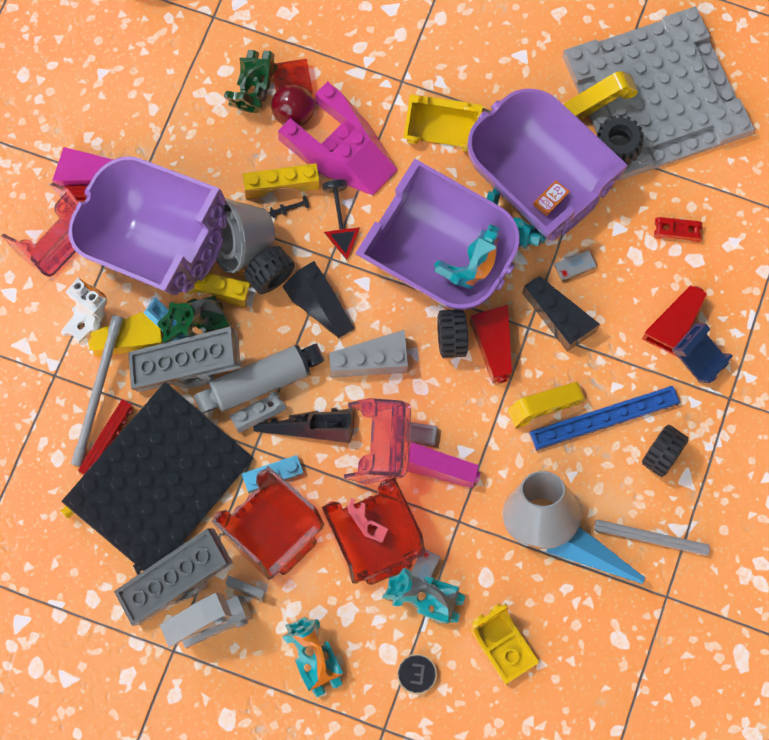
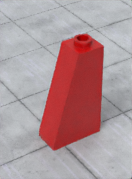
M690 285L645 331L642 340L676 356L672 350L688 333L707 293L698 286Z
M504 305L471 315L470 324L492 384L496 382L498 384L505 383L512 374L508 306Z

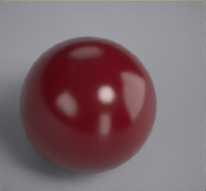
M294 83L286 84L280 87L273 95L271 110L273 116L280 124L284 125L291 118L299 126H303L312 118L315 102L311 92L304 86Z

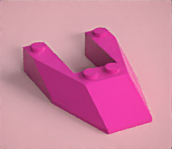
M327 81L315 93V103L341 125L321 144L290 118L278 130V140L306 164L316 163L318 174L332 180H347L349 187L373 196L397 172V168L369 123L349 100Z

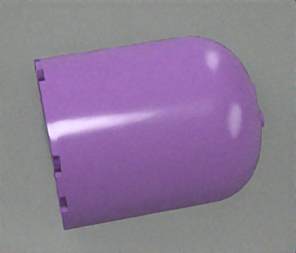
M520 89L508 94L501 101L497 100L491 106L492 111L490 113L484 111L478 117L468 137V155L475 170L548 241L557 240L561 234L565 235L581 222L596 207L595 205L600 200L599 197L604 198L609 193L616 179L618 180L627 167V164L558 99L538 89ZM557 180L570 192L546 216L534 207L533 203Z
M126 156L114 159L98 170L85 190L87 199L85 202L77 204L69 224L71 245L85 259L167 293L178 295L180 292L186 293L192 290L195 286L194 284L198 280L202 281L213 267L224 242V238L221 236L223 228L227 227L228 214L224 213L226 200L220 188L146 160Z
M414 158L395 189L394 199L379 223L374 222L355 254L438 303L451 309L466 310L483 304L496 290L500 291L505 283L504 277L506 274L510 275L515 267L513 261L519 246V231L514 219L505 209ZM489 224L500 228L497 236L499 240L495 263L486 278L478 280L473 289L455 285L452 281L434 271L436 268L434 264L437 260L455 267L467 266L470 262L467 253L468 246L478 237L480 231H486Z

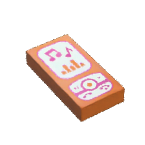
M555 180L534 201L533 206L548 216L567 197L570 191Z

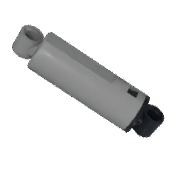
M318 343L305 347L302 350L298 344H295L285 350L276 352L264 359L210 381V389L204 390L193 397L202 414L219 407L221 412H225L273 390L310 376L309 368L323 363L325 359Z

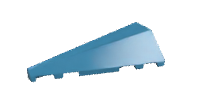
M580 526L576 534L568 542L558 547L547 549V553L644 584L646 578L600 541L585 532Z

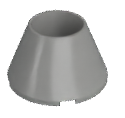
M225 198L224 213L228 214L227 227L223 228L221 237L224 238V242L216 261L225 272L236 273L247 266L260 253L273 246L275 229L272 218L266 209Z
M537 471L529 474L507 497L503 506V522L508 533L519 543L525 546H537L540 549H550L563 545L576 534L581 522V507L577 498L560 477L548 471ZM538 499H545L553 502L554 504L548 506H539L531 502Z

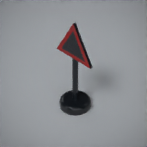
M331 180L323 183L322 189L326 193H334L339 230L325 231L324 234L347 261L360 227L344 229L338 192L348 187L347 180Z

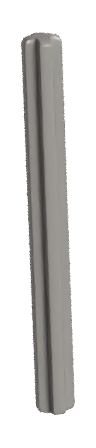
M596 520L594 524V530L704 556H708L710 551V545L602 520Z

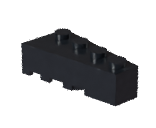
M540 275L524 285L522 294L567 352L598 331L600 323Z

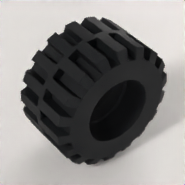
M619 115V118L611 116V120L607 118L604 124L600 125L597 137L627 165H630L632 160L635 161L641 153L644 132H641L642 127L640 125L637 126L638 122L636 120L631 121L629 116L627 118H623V115ZM619 135L627 138L630 143L627 146L619 147L612 144L609 139Z
M274 246L266 249L250 262L244 272V277L258 294H266L279 287L288 279L295 268V263L281 246Z
M440 310L437 315L440 355L442 358L466 357L468 353V327L464 310Z
M668 424L663 428L645 454L642 465L662 478L668 473L687 445L689 437Z

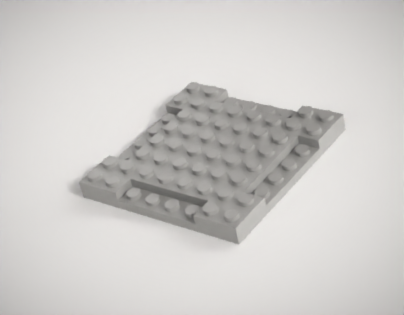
M696 6L664 16L662 21L599 42L595 39L563 51L562 58L578 94L618 71L632 75L636 84L638 94L629 99L619 97L588 115L596 134L600 125L604 124L607 118L611 120V116H616V118H619V115H623V118L629 116L631 121L636 120L638 122L637 126L640 125L642 127L641 132H644V141L641 153L635 161L632 160V163L627 165L624 173L617 181L751 136L754 131V127L740 98H736L709 41V32ZM619 135L609 139L612 144L619 147L627 146L630 143L627 138Z

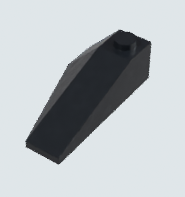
M315 261L299 269L282 286L292 303L320 322L324 328L338 339L355 329Z

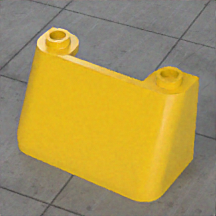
M410 94L403 139H407V143L418 144V141L454 145L462 147L461 151L468 152L469 133L478 117L482 114L483 105Z

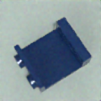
M696 323L672 351L698 382L711 383L717 378V374L727 367L733 355L720 351L707 335L710 331L707 324Z

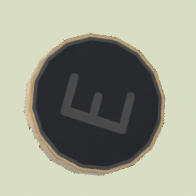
M412 654L405 657L397 670L399 685L404 691L413 695H422L434 686L437 678V671L433 661L421 654Z

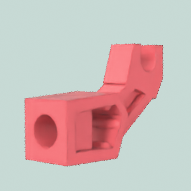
M351 498L347 506L348 514L351 515L362 534L383 542L388 529L371 520L367 521L364 516L365 503L361 502L360 507L355 508V499ZM369 524L376 526L373 536L367 532V525Z

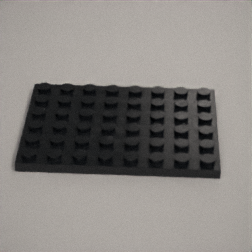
M164 382L61 502L132 563L137 564L139 568L158 559L157 554L161 553V556L168 554L169 548L172 552L176 550L178 545L186 540L254 458L167 382Z

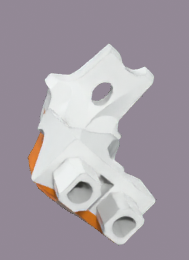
M78 277L65 292L70 299L76 302V306L71 309L74 316L62 329L61 334L63 336H73L75 342L80 344L91 332L101 329L107 298L102 291ZM81 323H85V327L78 330V326Z

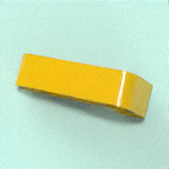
M618 71L568 100L563 105L579 120H582L619 97L623 99L634 97L638 94V89L632 75Z
M573 382L521 398L507 412L515 429L529 424L534 418L576 406L584 402L586 398L579 383Z

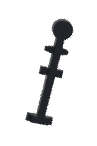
M303 196V201L285 207L283 204H280V208L276 210L270 207V212L268 213L275 218L276 214L282 213L285 215L287 214L286 211L304 205L306 208H310L306 196Z
M170 548L168 549V554L172 552ZM161 553L157 554L158 559L139 568L137 564H134L133 567L136 574L139 575L140 571L151 567L168 554L161 556Z

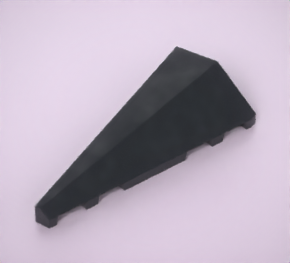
M349 405L348 409L337 410V407L331 408V412H318L317 410L289 415L288 419L280 421L277 418H271V422L258 423L253 426L254 432L350 443L354 434L355 406Z

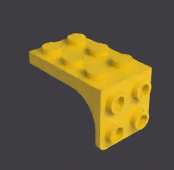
M499 603L490 609L487 616L482 614L473 620L470 632L505 685L539 664L538 659L514 625L508 613L507 604L501 605Z

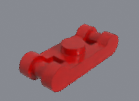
M665 217L655 218V238L691 240L692 242L702 241L700 230L703 223L701 221ZM663 226H669V230H664ZM688 228L693 229V232H688Z

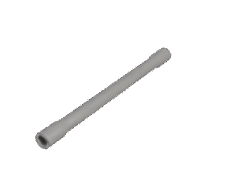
M112 315L109 325L108 336L87 411L71 460V465L80 467L85 458L92 425L117 336L120 333L124 319L117 315Z

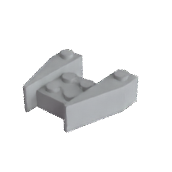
M214 593L160 624V628L169 648L180 642L183 643L185 648H188L231 628H241L247 625V621L253 617L244 596L237 595L226 601L223 593Z

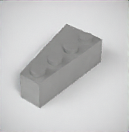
M405 329L330 352L331 378L407 373Z

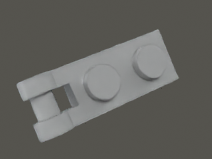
M277 391L271 392L268 397L230 415L231 421L238 433L286 409V405L280 400L281 397Z

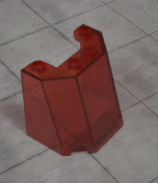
M267 466L257 474L256 484L259 488L255 492L250 493L247 500L237 506L232 514L227 510L219 511L211 522L266 579L271 580L278 573L281 575L287 574L315 547L317 543L315 537L318 532L323 530L325 524L317 508L272 468Z
M395 477L381 481L377 488V495L368 496L363 501L354 503L355 508H359L361 502L365 503L364 516L367 521L371 520L388 529L383 542L364 536L351 515L348 514L347 506L342 509L341 503L335 501L328 502L325 506H322L323 516L352 584H358L361 581H366L369 585L378 583L399 574L403 568L409 570L413 566L412 561L425 554L423 534ZM369 524L367 525V532L373 536L376 526Z

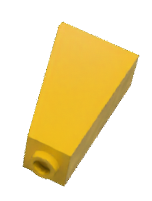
M143 312L123 319L120 333L117 336L113 354L128 353L163 344L162 330ZM109 325L91 332V339H88L89 351H93L95 357L102 356Z

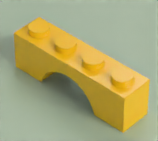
M316 163L242 173L246 199L264 197L267 193L281 188H294L301 192L319 189Z
M208 273L202 281L198 280L194 284V288L186 292V294L205 293L215 295L227 304L246 308L251 289L250 283Z

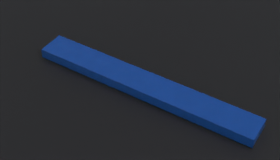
M670 386L530 431L529 434L535 451L679 405L680 401L674 386Z

